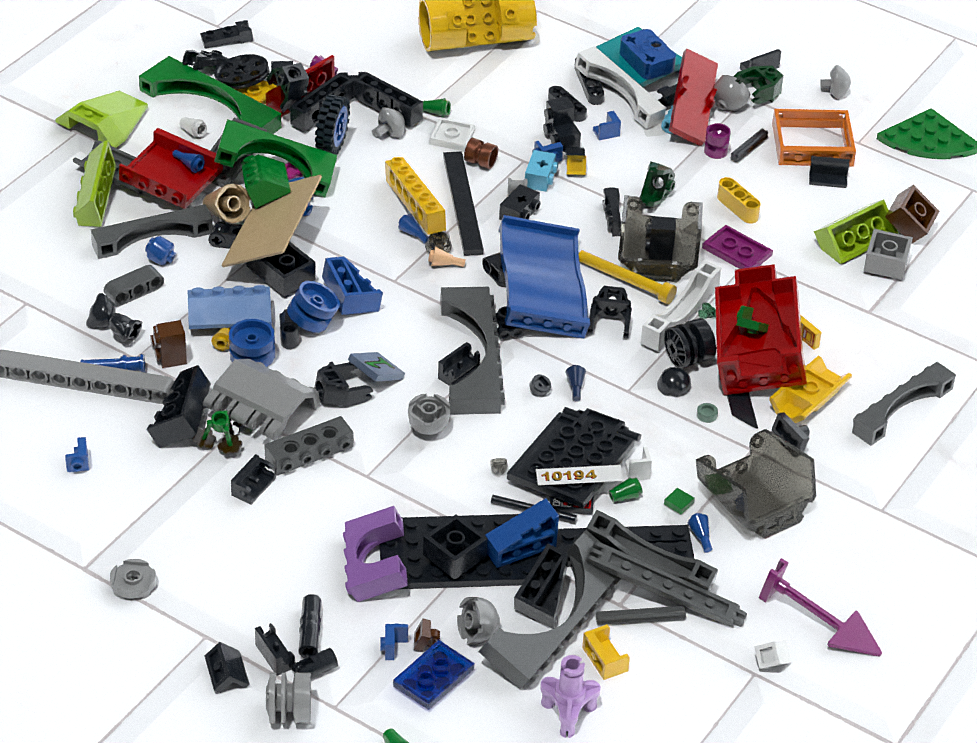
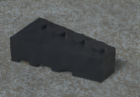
M199 365L180 371L170 388L172 393L165 397L162 402L164 405L163 409L157 411L154 415L156 421L154 424H149L146 429L159 448L184 439H191L197 435L205 407L203 406V401L208 395L211 386L210 381Z

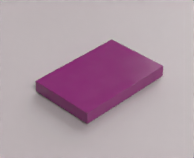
M728 225L723 226L702 243V249L739 269L760 266L773 256L772 249Z

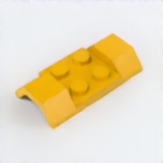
M818 355L806 365L807 384L781 387L770 397L769 401L776 414L784 412L794 423H798L807 418L813 411L819 410L837 394L840 387L852 378V374L847 373L839 376L827 369L822 357Z

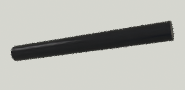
M494 494L491 497V503L522 511L534 505ZM555 510L559 515V520L576 523L577 515Z

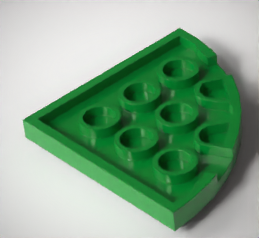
M932 108L877 133L876 138L892 149L898 147L908 151L907 154L928 159H950L951 156L961 155L962 157H968L977 154V141Z

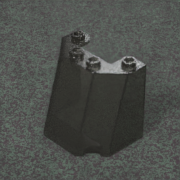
M624 195L618 260L630 271L658 282L677 283L689 271L698 267L702 233L703 202H687L682 208L681 219L676 218L672 261L648 259L649 251H645L646 239H649L645 238L646 226L651 223L652 216L642 215L643 202L639 197Z
M764 429L751 437L749 442L750 455L719 469L716 467V460L713 456L704 455L696 459L697 478L746 529L766 539L800 523L804 518L802 513L810 502L813 503L817 495L814 458L771 431Z

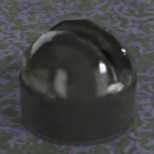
M496 458L490 460L492 472L498 475L499 471L501 475L506 473L508 468L507 459Z

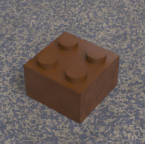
M913 184L897 195L885 218L902 235L913 237V244L928 234L940 211Z

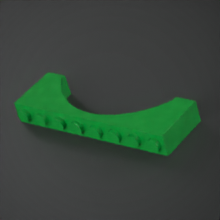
M167 56L139 75L140 91L152 98L166 94L204 96L222 103L238 119L264 128L268 133L274 134L282 128L280 112L198 70H194L188 65L182 64L181 61L171 56Z

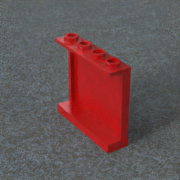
M157 128L153 131V142L128 166L119 164V180L186 209L223 171V164L214 162L215 152ZM178 150L183 153L203 155V169L193 173L181 160L173 157V151Z

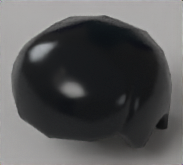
M669 367L662 372L657 382V387L665 396L673 393L678 397L688 392L691 387V378L683 369Z

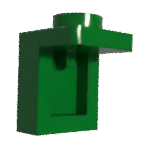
M741 306L737 313L736 325L747 328V332L759 335V331L767 332L769 324L751 320L754 308Z

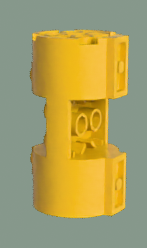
M419 0V34L427 52L533 40L536 36V33L533 32V28L537 26L534 0Z

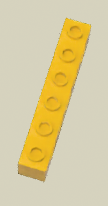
M394 157L386 160V182L427 235L446 231L445 209L403 157Z

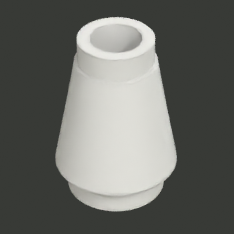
M183 117L179 122L181 128L196 138L203 137L207 132V125L201 119Z

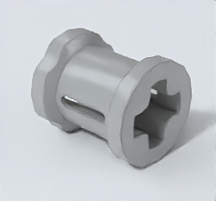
M508 178L507 195H510L520 184L527 187V179L512 180Z

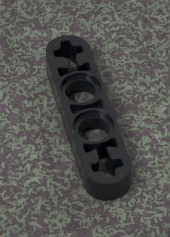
M574 63V69L587 101L592 105H601L604 102V90L600 81L586 77L575 67Z

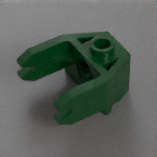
M752 66L737 72L734 77L737 78L735 81L739 84L742 82L745 85L751 83L756 89L752 93L754 98L751 101L755 104H761L768 100L774 102V99L781 94L784 75L774 66Z
M650 161L638 202L654 207L660 205L670 192L673 191L676 182L674 181L675 173L670 167ZM659 177L663 180V186L658 182Z

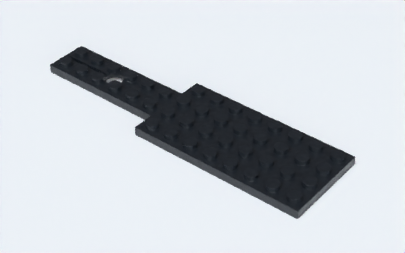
M519 514L462 515L459 517L485 536ZM452 516L402 517L404 536L379 544L380 560L398 555L406 567L408 586L396 590L521 586L542 553H537L499 568L495 566L487 554L486 558L456 579H453L423 555V536ZM689 525L626 527L656 547L679 556L694 559ZM586 528L558 529L556 548L566 552ZM568 556V566H567V567H572L570 558H569V556Z

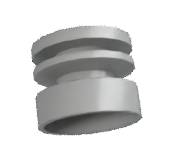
M270 673L266 686V711L269 716V723H276V712H281V723L286 722L288 712L293 713L294 723L311 722V673H295L293 683H288L286 673H282L281 683H276V673Z

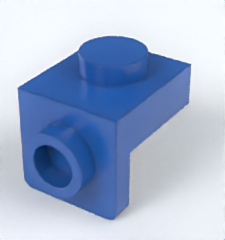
M539 140L534 142L533 150L556 154L555 162L562 161L563 145L560 142L542 146Z
M385 624V637H380V651H385V660H394L395 643L408 642V624Z

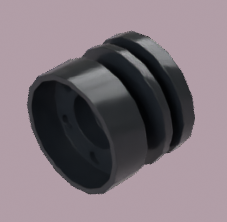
M703 318L693 319L685 322V324L669 327L665 331V348L671 362L677 368L682 369L694 365L696 362L699 363L712 359L716 355L717 347L714 333L710 325Z

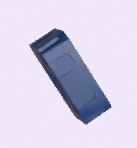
M643 29L622 36L620 55L642 78L651 80L674 72L675 52L651 29Z

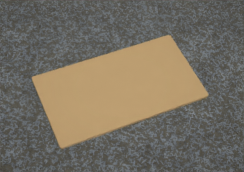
M317 175L289 182L290 193L258 208H255L253 205L221 266L224 268L284 253L322 176Z

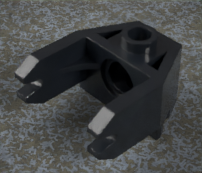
M302 63L274 68L266 78L269 85L275 82V84L281 86L286 96L280 105L282 113L287 109L290 111L291 105L299 101L302 96L307 95L309 77Z
M604 285L600 289L598 295L593 298L591 303L588 334H593L596 316L624 319L623 338H628L632 308L625 288Z
M333 361L317 371L314 386L319 393L322 403L340 406L367 402L372 399L370 393L373 392V389L367 385L349 388L346 380L356 376L354 370L357 367L350 362L335 365Z

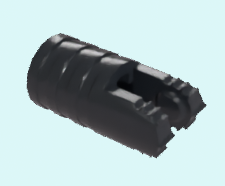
M329 647L295 663L291 670L295 673H311L312 678L338 667V660L334 651Z

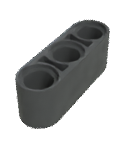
M145 265L107 282L103 292L116 306H122L161 288L164 284V277L152 265Z

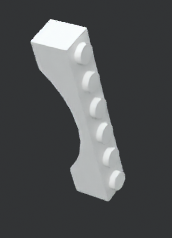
M593 46L578 52L575 67L586 77L604 82L619 91L632 106L634 119L643 127L648 129L662 123L666 107L599 49Z
M704 260L694 270L689 282L676 301L664 312L652 314L642 325L640 343L659 351L665 344L664 334L666 329L678 324H684L715 291V287L720 285L722 267Z

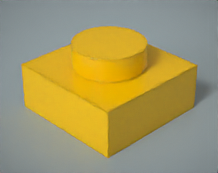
M567 155L566 174L586 175V155Z

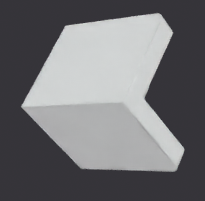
M643 447L642 458L625 460L624 467L628 478L631 477L633 479L636 477L638 480L650 479L652 459L648 447Z
M786 640L754 646L759 669L791 663Z

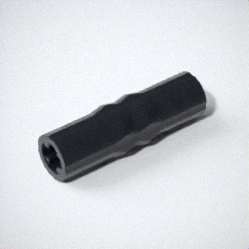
M308 594L302 600L298 653L303 658L318 653L322 600L315 594Z

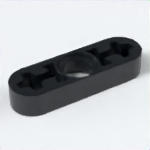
M551 86L548 89V100L567 96L575 107L574 121L582 122L586 120L587 108L561 86Z

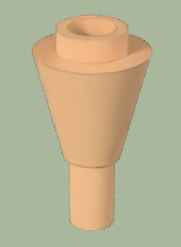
M437 247L434 250H430L428 257L431 266L452 264L464 267L466 259L453 257V255Z

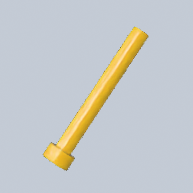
M581 250L578 254L579 262L653 293L663 303L670 304L675 298L677 287L673 284L665 282L662 285L584 250Z

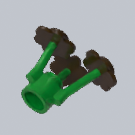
M226 410L217 411L212 415L211 420H207V427L204 429L198 428L197 435L191 439L197 443L198 448L212 449L216 441V436L213 435L211 430L213 428L216 432L223 433L225 436L222 442L217 445L218 450L223 451L224 455L236 454L240 451L239 447L243 445L239 437L236 436L239 434V427L242 425L231 420Z

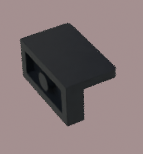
M776 49L741 62L739 69L744 70L752 66H774L777 69L780 66L782 51Z
M811 156L809 185L847 188L849 159Z
M218 642L204 655L214 691L222 693L233 682L245 688L250 685L239 650Z

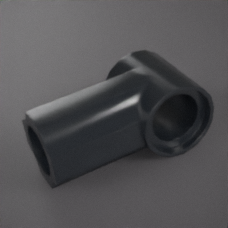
M284 309L279 314L281 346L286 349H293L299 345L298 324L291 320L287 309Z

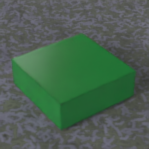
M676 488L664 499V505L682 515L694 504L695 497Z

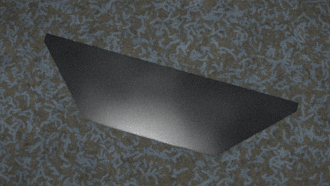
M749 392L727 395L732 416L758 429Z

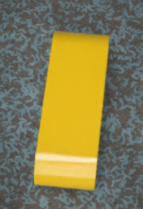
M730 177L721 178L718 184L717 199L744 222L749 224L756 223L759 220L760 201Z

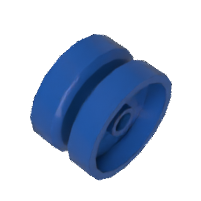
M305 281L301 283L295 296L289 303L287 313L291 320L301 328L320 333L326 330L332 317H334L340 307V301L337 295L325 285L315 281Z
M245 319L231 327L229 331L231 362L235 359H251L255 362H261L266 367L273 363L275 358L274 329L269 323L259 319Z

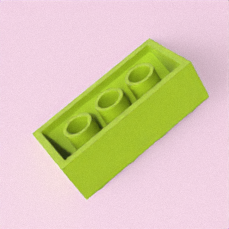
M103 141L89 153L88 161L84 163L85 173L84 176H81V189L77 192V205L73 208V217L76 218L78 226L102 227L116 169L108 141Z
M884 199L870 203L813 231L821 250L839 264L866 252L874 229L899 234L897 229L885 218L889 209Z

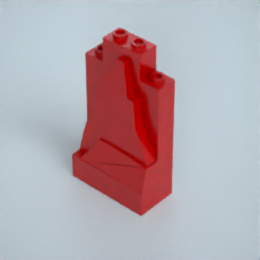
M775 264L735 269V284L715 287L717 365L723 395L807 384L802 344L799 290L796 276L777 278ZM741 306L754 308L751 320L769 324L767 332L759 331V335L748 333L745 327L737 326V313Z

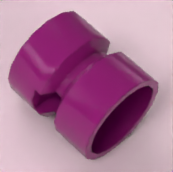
M714 123L707 127L704 153L708 157L721 159L727 156L731 130L728 126Z

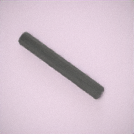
M684 606L598 611L596 612L597 625L682 620L686 617V610Z

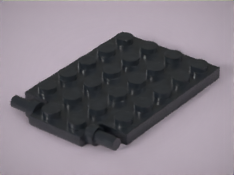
M564 407L563 411L553 418L509 469L507 480L584 508L605 482L538 485L536 469L619 465L634 447L635 441H640L641 434L629 430V427L625 426L624 421L589 408L585 411L580 409L576 411Z

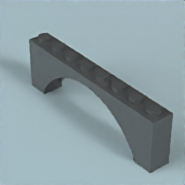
M489 286L441 287V316H448L465 325L478 337L485 349V356L478 368L464 380L455 385H449L450 415L500 414L501 405H505V394L501 392L503 390V378H499V376H502V366L497 363L500 362V349L496 350L499 347L498 336L494 335L497 334V322H493L496 319L495 308H492L494 307V295H490Z
M587 530L566 551L575 577V600L568 619L552 630L535 634L511 633L499 628L478 651L519 689L526 683L531 685L539 676L536 673L537 670L540 668L543 671L552 661L549 656L551 654L556 656L564 647L561 642L563 640L568 642L576 633L573 628L576 625L580 628L588 619V616L585 614L588 611L592 613L600 605V602L597 600L600 597L604 599L611 592L612 589L609 586L612 583L616 585L622 579L586 562L594 542L598 541Z

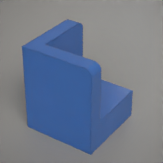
M614 111L607 112L606 122L593 127V132L598 140L619 137L621 120Z

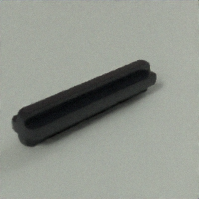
M763 128L735 149L731 153L730 159L735 162L740 161L768 138V131H765Z

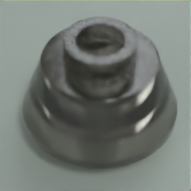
M444 232L430 234L425 243L426 251L430 253V250H434L437 247L449 253L452 249V244L448 235Z

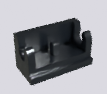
M468 342L458 347L438 362V379L448 386L455 385L464 380L480 365L479 351L477 350L473 355L471 353V344Z
M255 454L231 479V496L252 505L276 479V474L265 468L272 469L274 465Z
M270 623L269 631L264 633L261 626L255 628V645L273 672L276 673V676L290 671L296 663L295 655L291 651L288 652L277 636L274 625Z

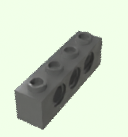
M339 416L264 444L265 460L274 465L272 470L278 476L352 448L354 432L343 417Z

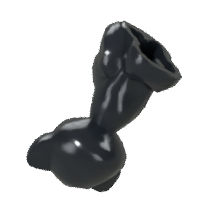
M103 293L97 295L86 321V326L91 329L109 326L111 331L117 334L122 342L136 339L143 324L140 320H133L126 315L116 313L115 306Z

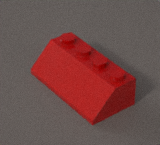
M330 55L305 70L309 77L307 94L335 76V56ZM278 85L265 93L266 106L280 112L281 118L290 113L288 109L284 113L281 111L280 105L286 97L281 86Z

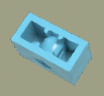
M533 150L525 171L527 187L547 192L548 186L553 184V173H557L558 162H555L556 154Z

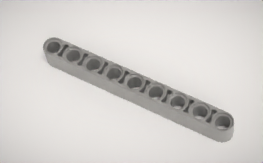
M0 349V378L163 404L164 398L172 393L170 388L174 380L167 376Z

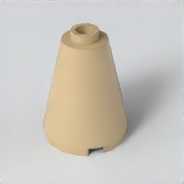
M227 184L206 195L203 199V205L206 204L210 214L227 223H238L248 216L251 209L249 207L251 198L247 190L241 185Z

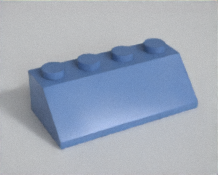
M218 286L212 289L196 287L192 290H187L189 329L231 328L237 322L245 319L263 320L272 326L270 286H235L233 288Z

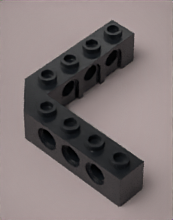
M340 72L290 106V124L304 132L318 123L319 119L317 118L320 115V108L323 107L322 103L329 94L346 97L349 101L355 98L378 111L385 107L396 110L403 115L405 125L410 128L423 120V101L368 72H358V75H348V72Z

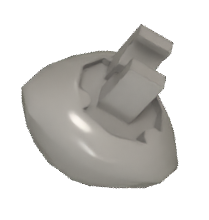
M835 65L830 71L831 79H820V87H831L830 93L839 100L849 90L851 79L841 66Z
M382 108L378 115V126L371 132L375 137L378 135L382 136L385 133L391 137L402 138L405 129L403 115L391 108Z

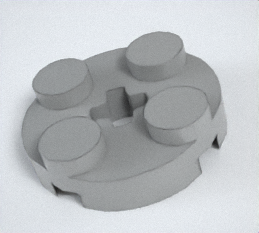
M127 559L119 567L117 565L114 566L110 573V584L114 595L130 599H145L149 597L150 592L156 585L155 569H152L149 563L142 559ZM132 577H136V578H137V580H129V579H132Z

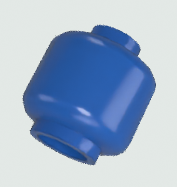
M161 236L152 237L145 248L147 258L160 266L165 265L167 262L171 263L176 256L174 244Z

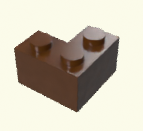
M181 320L159 323L153 326V335H150L151 346L156 347L154 349L156 361H160L162 369L186 365V338Z

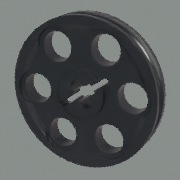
M244 54L221 62L214 70V77L233 89H244L262 82L269 75L270 69L267 59L263 56Z

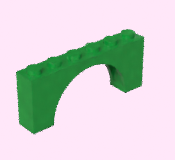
M227 119L214 162L233 168L234 163L239 158L248 154L265 153L275 155L293 164L303 174L304 178L321 175L322 178L314 194L326 197L331 184L337 155Z

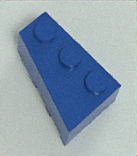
M344 256L325 258L322 278L326 286L337 295L340 301L338 310L341 315L378 312L380 310L383 292L380 289L376 290L368 278L364 279L359 274L360 270Z
M547 498L485 535L488 538L487 554L497 568L540 553L547 544L557 547L559 515Z

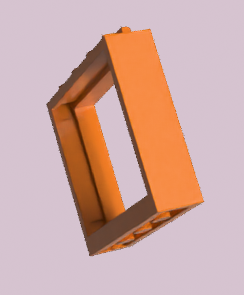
M774 109L772 127L779 165L810 166L811 156L849 159V166L854 167L856 148L848 110ZM781 127L841 128L844 147L784 146Z

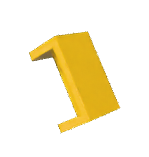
M608 624L584 632L582 644L583 650L603 680L628 672L630 662L629 655L627 653L619 655L609 640L610 627Z

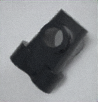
M507 306L499 308L496 313L499 337L507 339L510 336H521L523 334L522 328L505 325Z

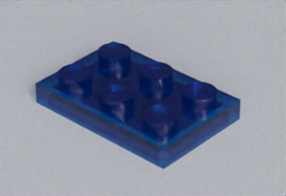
M438 640L393 679V687L430 710L474 670L475 663Z

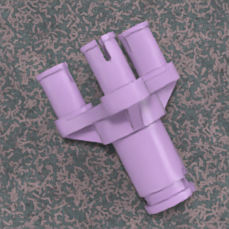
M568 655L562 659L560 679L545 677L540 685V691L542 692L541 705L547 709L553 708L554 705L557 706L559 721L561 722L559 732L564 738H566V731H568V738L574 736L575 724L578 721L582 708L586 712L596 710L597 698L600 695L601 689L600 684L595 680L583 681L585 663H580L582 658L577 655Z

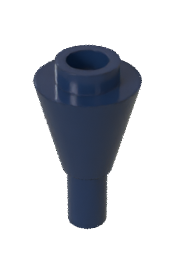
M572 365L566 369L565 373L572 389V400L578 402L581 400V388L586 369L580 365Z

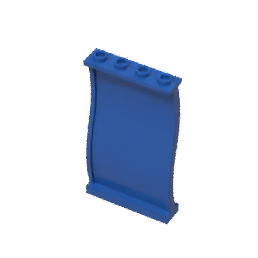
M503 215L498 232L500 233L501 263L505 276L507 295L505 325L585 338L590 325V318H588L586 289L578 255V235L580 229Z

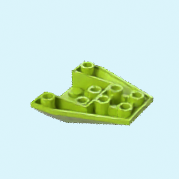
M119 90L81 101L56 118L55 122L68 129H71L80 122L97 130L99 141H108L110 146L116 148L126 141L148 108V103Z

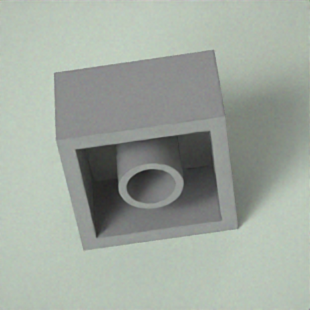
M874 229L863 271L902 280L913 237Z

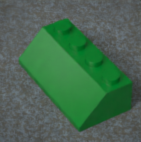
M259 154L256 156L250 155L241 162L245 189L255 208L291 192L284 162Z

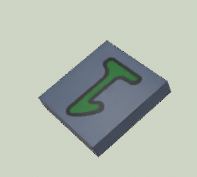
M379 352L350 353L348 358L350 363L375 382L401 380L405 375L404 371Z

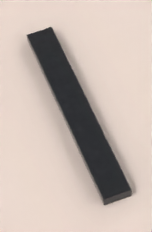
M462 151L443 152V160L464 256L482 255L484 248Z

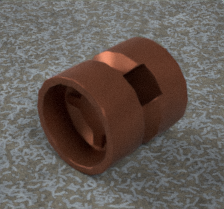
M472 137L466 145L464 160L473 164L479 163L480 166L491 169L497 160L499 148L497 145L488 142L484 144L483 141Z

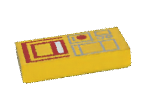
M800 314L802 340L815 350L820 346L822 332Z

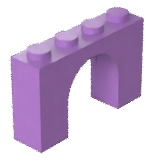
M395 506L345 522L343 538L346 543L344 555L347 564L344 566L348 580L345 582V587L348 594H352L357 602L408 586L406 567L398 555L374 563H364L367 554L375 546L404 536L403 519Z

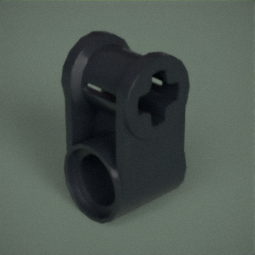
M217 222L213 227L214 232L209 235V243L216 248L230 249L242 224Z
M500 252L484 257L482 265L485 272L490 275L498 286L506 287Z

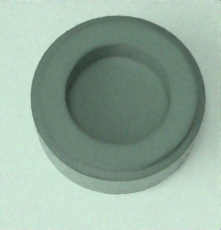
M711 403L700 404L697 408L696 416L702 422H714L718 416V408Z

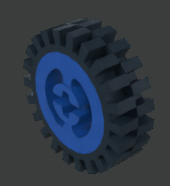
M329 94L328 97L326 96L325 101L322 103L323 107L320 108V115L317 118L319 120L316 123L317 130L315 135L317 136L315 137V148L335 155L341 150V146L344 144L343 139L346 138L345 133L348 131L347 124L350 120L348 119L350 116V102L348 98Z

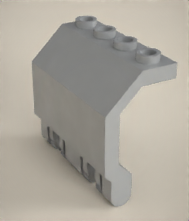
M235 359L214 383L213 389L203 401V406L217 412L222 411L229 403L226 411L231 420L251 430H255L263 420L264 422L259 428V433L275 441L284 431L288 418L304 400L311 402L314 410H317L321 403L319 393L315 388L307 387L294 378L286 377L281 372L272 370L261 362H255L251 359Z

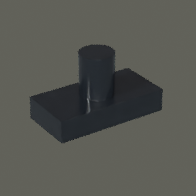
M784 412L778 413L771 430L796 456L803 455L810 439L808 437L810 434L808 426H797Z

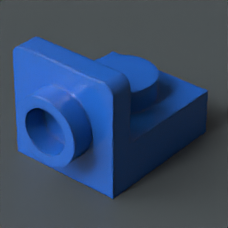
M78 437V447H74V453L65 455L67 472L89 471L86 437Z

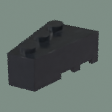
M550 544L546 545L514 596L515 610L552 629L555 628L568 566V553Z

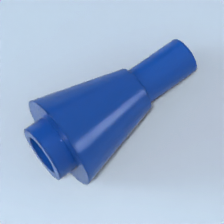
M178 150L173 151V157L181 160L193 173L203 169V155L183 153Z
M412 214L403 215L399 219V230L418 237L425 244L430 241V237L422 231Z
M696 513L690 517L687 524L698 540L701 541L704 552H711L713 548L709 540V518L706 514Z

